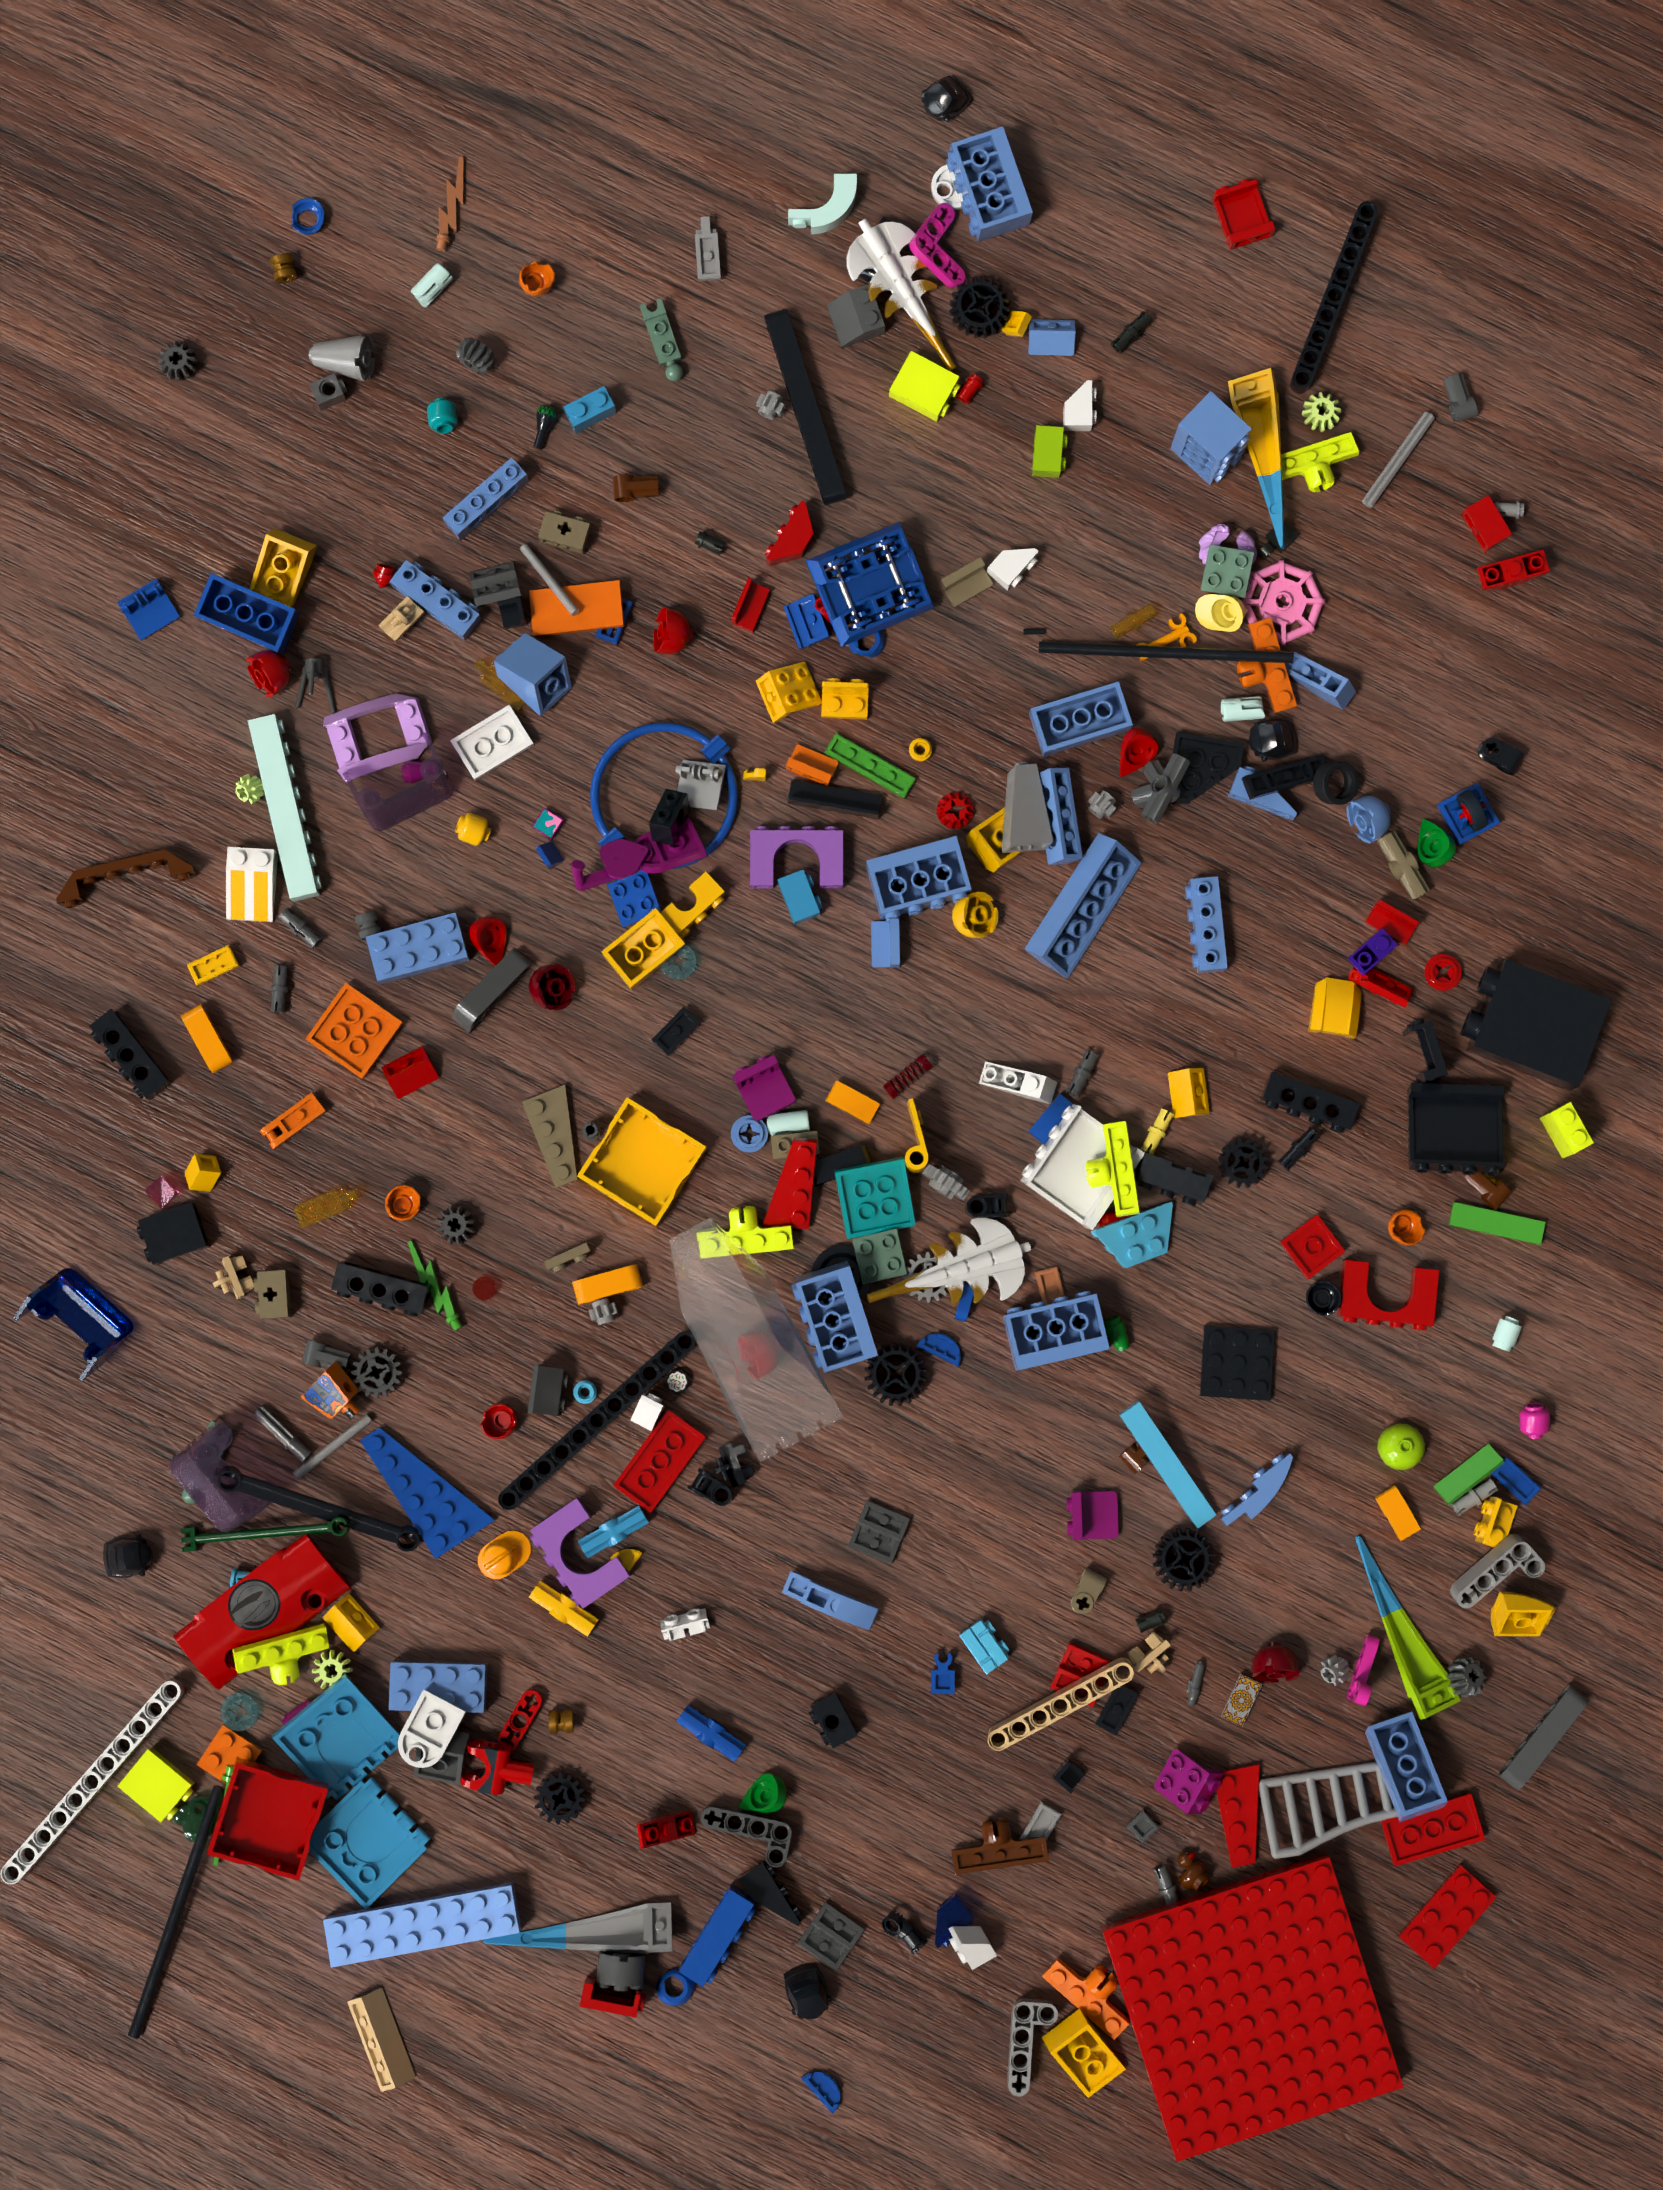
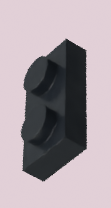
M683 1007L652 1038V1041L669 1057L701 1023Z
M1123 1685L1113 1690L1095 1725L1116 1736L1138 1693Z

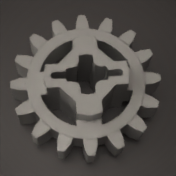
M928 1164L922 1172L930 1180L928 1185L950 1200L953 1196H956L964 1201L970 1192L962 1185L964 1180L943 1165H940L937 1169L933 1165Z
M926 1252L925 1258L917 1254L916 1262L912 1259L909 1260L912 1266L911 1268L906 1267L908 1275L903 1276V1280L918 1274L913 1273V1271L921 1263H923V1270L921 1272L927 1270V1266L931 1268L932 1263L937 1265L936 1257L930 1258L929 1252ZM941 1286L940 1289L933 1293V1288L924 1289V1293L914 1291L910 1293V1296L912 1297L917 1294V1301L919 1302L923 1297L926 1298L927 1303H930L931 1297L939 1301L938 1295L940 1293L943 1296L947 1295L944 1290L946 1286Z

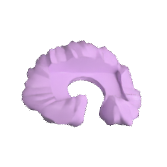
M1217 524L1199 540L1201 545L1199 558L1202 559L1203 564H1206L1209 545L1220 546L1221 542L1229 536L1231 531L1229 525ZM1243 530L1237 536L1238 550L1255 552L1254 563L1257 557L1255 541L1248 532Z

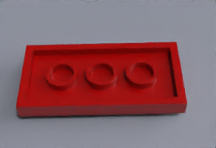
M668 1409L613 1484V1487L651 1514L706 1436Z
M1467 1793L1447 1799L1448 1802L1445 1807L1402 1822L1399 1821L1398 1817L1380 1821L1393 1866L1395 1867L1485 1840L1472 1794Z
M1459 1864L1397 1936L1435 1969L1496 1899V1896Z

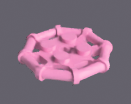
M1278 560L1277 563L1259 571H1252L1249 578V583H1251L1250 591L1246 593V598L1241 599L1245 608H1248V612L1245 614L1248 623L1257 622L1251 606H1258L1260 614L1263 616L1262 620L1271 617L1273 624L1280 626V633L1276 632L1280 645H1286L1287 642L1308 633L1312 634L1315 631L1314 627L1322 606L1325 605V599L1322 598L1312 576L1313 573L1310 570L1305 571L1287 564L1283 560ZM1278 572L1279 578L1275 581L1266 583L1263 578ZM1284 572L1301 579L1297 583L1284 578ZM1304 583H1306L1312 598L1304 596L1301 587ZM1256 585H1260L1263 589L1259 599H1251ZM1285 597V602L1288 603V606L1279 607L1276 599ZM1313 605L1306 620L1302 617L1305 606ZM1297 621L1302 625L1286 633L1287 625Z

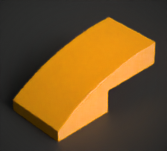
M835 1081L825 1100L866 1124H870L880 1105L839 1081Z
M1396 1486L1375 1497L1384 1516L1388 1519L1400 1541L1421 1530Z

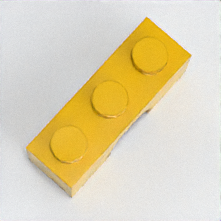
M706 871L689 886V890L696 897V904L691 910L681 911L673 903H670L660 913L681 939L690 933L689 928L695 922L698 925L708 916L706 912L711 907L716 909L725 900L723 898L725 891Z

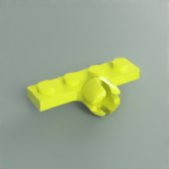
M1349 432L1281 454L1282 480L1302 475L1306 480L1309 490L1314 493L1321 492L1319 489L1320 485H1322L1324 491L1332 487L1335 478L1330 465L1359 455V450L1352 433Z
M1127 1122L1103 1124L1107 1153L1103 1158L1092 1159L1086 1162L1087 1182L1092 1188L1107 1185L1112 1187L1117 1217L1140 1214Z
M745 1206L743 1209L744 1219H742L741 1207H735L729 1212V1231L698 1235L701 1259L794 1249L792 1226L783 1225L763 1228L758 1225L755 1207Z
M324 1624L316 1625L232 1649L237 1673L240 1674L269 1666L273 1682L277 1685H287V1676H290L291 1683L297 1681L300 1676L298 1659L307 1654L329 1649L326 1626Z

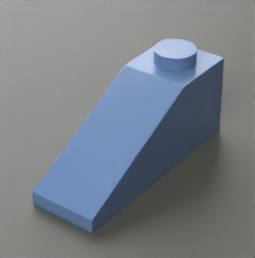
M1295 651L1293 664H1285L1289 677L1324 701L1341 710H1344L1356 693L1349 679Z
M1244 766V769L1239 767L1228 797L1286 819L1294 820L1297 812L1278 792L1249 800L1242 778L1246 775L1257 773V770L1248 766Z

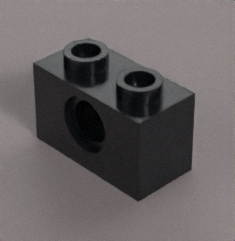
M665 789L649 821L652 841L674 846L690 814L687 793Z
M836 1692L810 1705L812 1711L808 1713L815 1725L820 1724L823 1730L820 1736L826 1746L830 1744L832 1749L858 1736ZM829 1715H835L839 1719L838 1725L834 1728H830L825 1724V1719Z

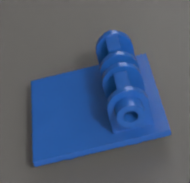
M157 578L117 602L140 641L180 618Z
M639 870L634 875L607 884L622 928L640 921L655 908L659 912L662 911L650 875L646 872Z

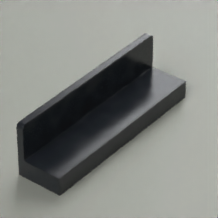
M791 780L789 796L787 798V803L872 819H879L882 795Z

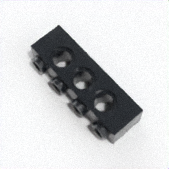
M110 1009L89 1025L93 1031L90 1033L92 1038L98 1044L103 1043L107 1049L104 1053L112 1062H118L121 1066L119 1072L127 1081L129 1079L132 1080L136 1085L133 1087V1090L141 1099L145 1097L148 1100H152L172 1084L116 1011ZM118 1032L120 1035L119 1041L111 1044L109 1041L110 1035ZM132 1050L134 1058L130 1062H125L123 1058L125 1052ZM146 1068L148 1070L147 1078L139 1080L138 1072Z
M1274 1072L1269 1074L1260 1098L1261 1101L1265 1102L1264 1105L1275 1110L1281 1107L1287 1110L1286 1113L1297 1118L1303 1115L1309 1118L1308 1121L1319 1126L1325 1123L1331 1126L1330 1130L1341 1134L1344 1131L1348 1132L1351 1130L1360 1103ZM1283 1090H1289L1292 1093L1293 1099L1291 1102H1285L1282 1099L1281 1093ZM1305 1098H1311L1314 1101L1315 1107L1313 1110H1307L1304 1107L1303 1101ZM1327 1106H1333L1336 1109L1337 1115L1335 1118H1329L1326 1115L1325 1109Z
M342 1260L337 1264L331 1290L337 1291L336 1295L350 1298L353 1295L360 1297L359 1301L363 1303L373 1304L374 1301L382 1303V1308L389 1310L400 1308L404 1310V1314L417 1316L426 1310L432 1285ZM355 1277L363 1280L364 1286L362 1289H357L354 1286L353 1281ZM378 1283L383 1284L386 1288L384 1296L376 1292V1285ZM399 1290H405L408 1293L409 1298L407 1302L399 1299Z

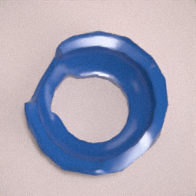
M304 198L298 200L292 206L291 226L301 234L311 235L321 229L325 222V214L322 205L318 201ZM305 211H312L317 215V222L312 227H304L298 224V215Z
M883 632L873 633L875 643L869 651L859 649L858 642L854 641L848 644L851 652L870 658L876 657L885 647Z
M676 1967L659 1978L656 1986L658 1998L669 2006H679L686 2003L691 1998L695 1989L694 1981L681 1974L679 1968ZM674 1976L683 1983V1992L680 1996L672 1997L666 1993L664 1981L668 1977Z

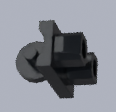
M730 1443L718 1448L721 1457L715 1459L718 1468L712 1470L714 1475L721 1473L723 1481L730 1479L733 1488L746 1483L745 1480L754 1476L750 1464L740 1467L737 1458L746 1455L743 1443L734 1445Z

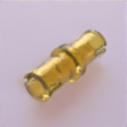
M1147 604V606L1135 613H1128L1126 618L1110 626L1111 633L1116 639H1119L1133 629L1136 631L1140 628L1141 624L1156 617L1154 608L1151 604Z

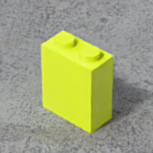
M911 351L889 390V397L937 422L940 416L945 417L950 405L947 403L951 396L955 398L961 387L958 384L960 376Z
M1571 1102L1540 1117L1562 1159L1594 1143Z
M151 1747L146 1750L117 1787L159 1822H163L166 1819L170 1821L179 1809L176 1806L180 1801L186 1802L193 1794L194 1790L191 1788L195 1782Z

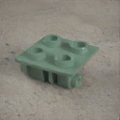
M1209 545L1200 590L1246 598V593L1250 591L1251 587L1249 578L1255 552Z
M897 1229L852 1239L862 1285L907 1274Z

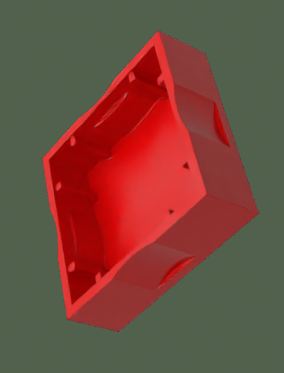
M237 1757L208 1846L207 1855L237 1864L253 1865L266 1872L299 1881L309 1852L310 1841L328 1792V1783Z

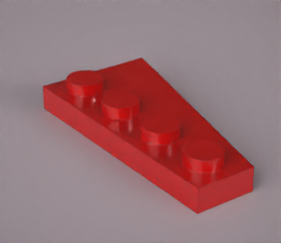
M793 1138L777 1186L764 1217L763 1225H791L792 1228L809 1230L817 1139Z
M1259 1764L1221 1771L1224 1775L1220 1780V1787L1216 1790L1232 1868L1255 1863Z

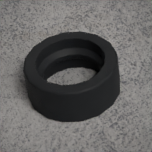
M1327 761L1316 770L1313 779V788L1316 796L1326 804L1344 805L1350 802L1356 796L1359 788L1357 771L1351 764L1345 761ZM1335 769H1339L1344 777V786L1338 796H1332L1328 788V779Z

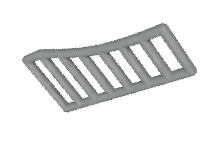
M1377 1762L1259 1780L1258 1787L1271 1855L1274 1859L1300 1856L1345 1832L1367 1824L1398 1817L1395 1808L1392 1807L1391 1798ZM1376 1771L1383 1810L1370 1814L1362 1773ZM1352 1775L1361 1817L1347 1822L1338 1777ZM1329 1779L1338 1822V1826L1326 1832L1315 1783L1316 1780ZM1306 1782L1316 1837L1305 1843L1302 1840L1292 1784ZM1283 1786L1294 1847L1280 1849L1269 1794L1270 1787Z

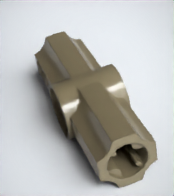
M1396 831L1385 835L1377 841L1389 861L1388 866L1393 876L1400 880L1412 901L1430 891L1424 878L1418 871L1419 866L1411 852H1407Z

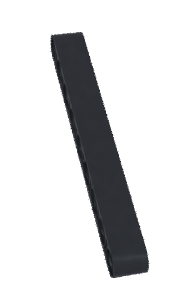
M1370 201L1362 202L1358 206L1290 380V387L1295 393L1303 394L1307 392L1316 374L1377 216V206ZM1367 211L1371 217L1364 218L1360 212ZM1353 232H1360L1363 238L1356 239L1353 236ZM1345 253H1352L1355 259H1347ZM1336 274H1345L1347 280H1339ZM1336 294L1339 297V300L1332 301L1329 299L1328 295ZM1324 314L1328 315L1331 318V321L1324 322L1322 321L1320 316ZM1319 335L1323 342L1316 343L1312 336ZM1305 356H1311V357H1313L1314 360H1315V363H1313V364H1308V363L1304 360V357H1305ZM1297 377H1303V378H1305L1306 381H1307V384H1305V385L1299 384V383L1296 381V378H1297Z
M787 309L764 315L765 323L824 506L846 500V492Z

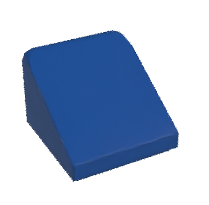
M552 842L536 847L539 856L548 869L551 870L563 862L562 856Z

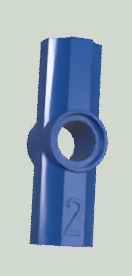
M687 1705L676 1721L695 1734L699 1741L712 1749H717L734 1762L746 1746L745 1743L727 1732V1729L710 1717H705L692 1706Z

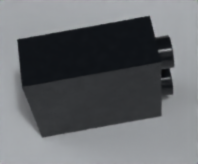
M1507 959L1500 963L1497 969L1487 966L1477 987L1478 993L1486 995L1481 1012L1470 1009L1460 1035L1470 1039L1466 1051L1568 1091L1580 1087L1612 1000Z

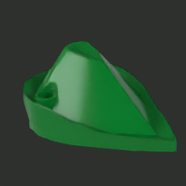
M1423 819L1418 839L1419 858L1431 868L1440 867L1455 855V841L1442 828Z
M768 1773L763 1774L749 1788L738 1808L758 1813L778 1811L786 1803L787 1793L784 1781L780 1776Z

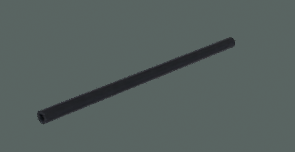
M1039 641V653L1292 664L1294 659V652Z
M213 1786L128 2032V2036L139 2039L221 1803L225 1791L224 1787Z

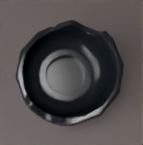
M1327 1280L1315 1282L1306 1292V1303L1310 1311L1317 1315H1331L1341 1305L1342 1294L1339 1287L1333 1282Z

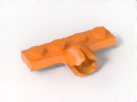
M1271 617L1248 624L1255 650L1281 651ZM1244 661L1237 663V674L1249 670L1251 673L1239 678L1244 687H1251L1260 683L1266 686L1273 713L1297 706L1285 663Z
M1058 1957L1043 1973L1042 1977L1078 2009L1080 2008L1109 2037L1115 2040L1130 2024V2020L1107 1999L1118 1985L1115 1975L1110 1973L1106 1977L1105 1973L1108 1971V1968L1097 1966L1087 1977L1083 1978Z

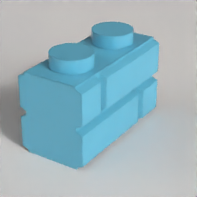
M981 1618L958 1635L987 1675L1009 1659L1007 1653L1010 1650L1003 1640L999 1642L993 1635L996 1630L989 1620L984 1623Z

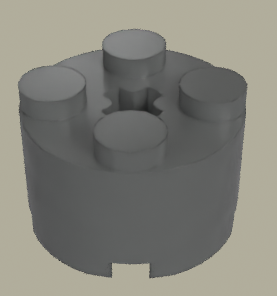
M600 1951L596 1987L610 1988V1985H612L616 1991H628L629 1987L636 1990L644 1989L646 1955Z

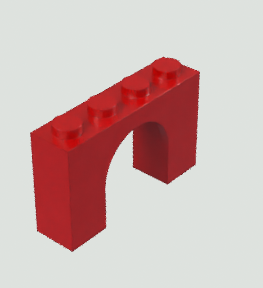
M1343 1261L1340 1283L1342 1300L1337 1313V1317H1343V1322L1357 1323V1319L1367 1320L1366 1324L1380 1326L1381 1322H1390L1389 1327L1404 1328V1324L1413 1325V1330L1427 1331V1327L1434 1326L1439 1270L1413 1268L1410 1295L1407 1302L1399 1310L1387 1312L1374 1306L1368 1297L1369 1262Z

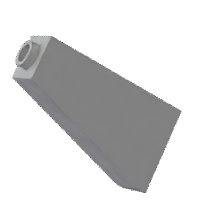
M1020 762L1015 764L1007 774L1002 853L1045 850L1053 843L1038 766L1037 764Z

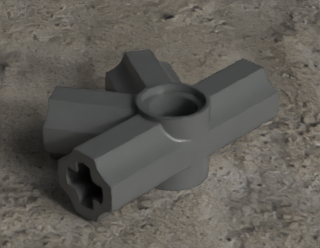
M1173 753L1166 768L1160 760L1149 761L1144 766L1145 770L1143 773L1149 783L1131 790V798L1134 805L1138 808L1145 806L1140 816L1154 824L1159 823L1168 804L1176 801L1180 796L1181 789L1178 785L1190 764L1189 760Z

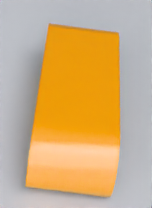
M202 1004L181 1015L186 1028L212 1073L233 1063L229 1051Z
M637 1264L572 1282L578 1305L643 1287Z

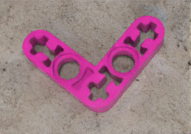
M941 203L932 210L911 239L910 250L947 287L953 289L964 282L965 273L937 244L955 217L952 206L948 203ZM944 212V219H942L941 221L938 220V218H940V216ZM929 224L935 227L936 235L929 232ZM934 255L940 258L941 266L935 264L933 260Z
M1367 1634L1346 1697L1347 1700L1362 1706H1366L1371 1694L1372 1686L1366 1684L1380 1641L1379 1637Z

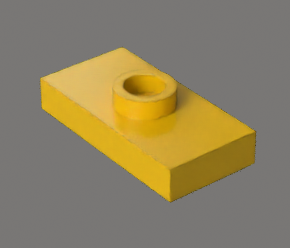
M230 945L187 964L196 986H200L240 967Z

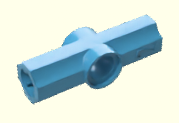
M639 1505L622 1516H616L599 1526V1529L584 1536L578 1543L586 1557L589 1558L608 1546L612 1547L626 1539L629 1534L644 1527L649 1521Z

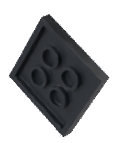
M1204 1326L1199 1396L1271 1401L1275 1331Z

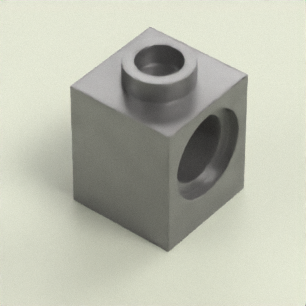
M335 373L309 384L321 411L346 401L343 393L347 392V389L342 379L337 380ZM327 388H335V392L332 395L324 394Z

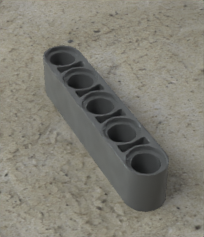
M1571 1685L1564 1688L1502 1767L1499 1776L1517 1791L1520 1790L1584 1710L1589 1699Z

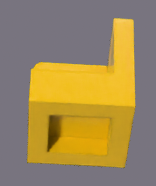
M194 1154L185 1170L189 1190L210 1192L221 1174L217 1158L212 1155Z

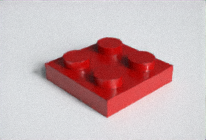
M1318 1214L1279 1242L1307 1280L1346 1252Z

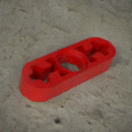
M530 1689L523 1693L497 1738V1742H503L501 1740L502 1737L507 1738L511 1731L507 1730L508 1726L513 1731L520 1732L519 1737L514 1734L511 1740L514 1743L511 1752L519 1745L542 1705L543 1698L539 1691ZM534 1694L538 1704H533L528 1711L533 1712L530 1716L526 1711L519 1710V1707L521 1705L525 1708L528 1700L525 1699L526 1696L530 1697ZM517 1714H522L526 1718V1725L522 1728H517L513 1724V1718Z

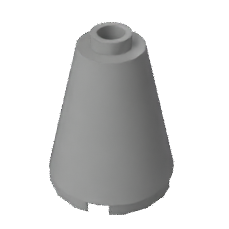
M364 334L317 342L309 350V360L316 367L360 381H366V379L369 380L374 371L375 358H371V350L375 351V345L372 337Z

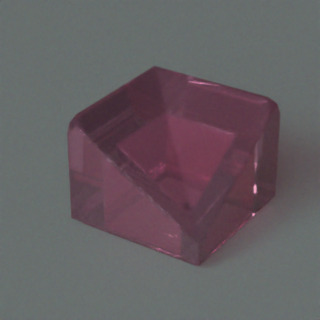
M162 1175L144 1190L161 1209L180 1194Z

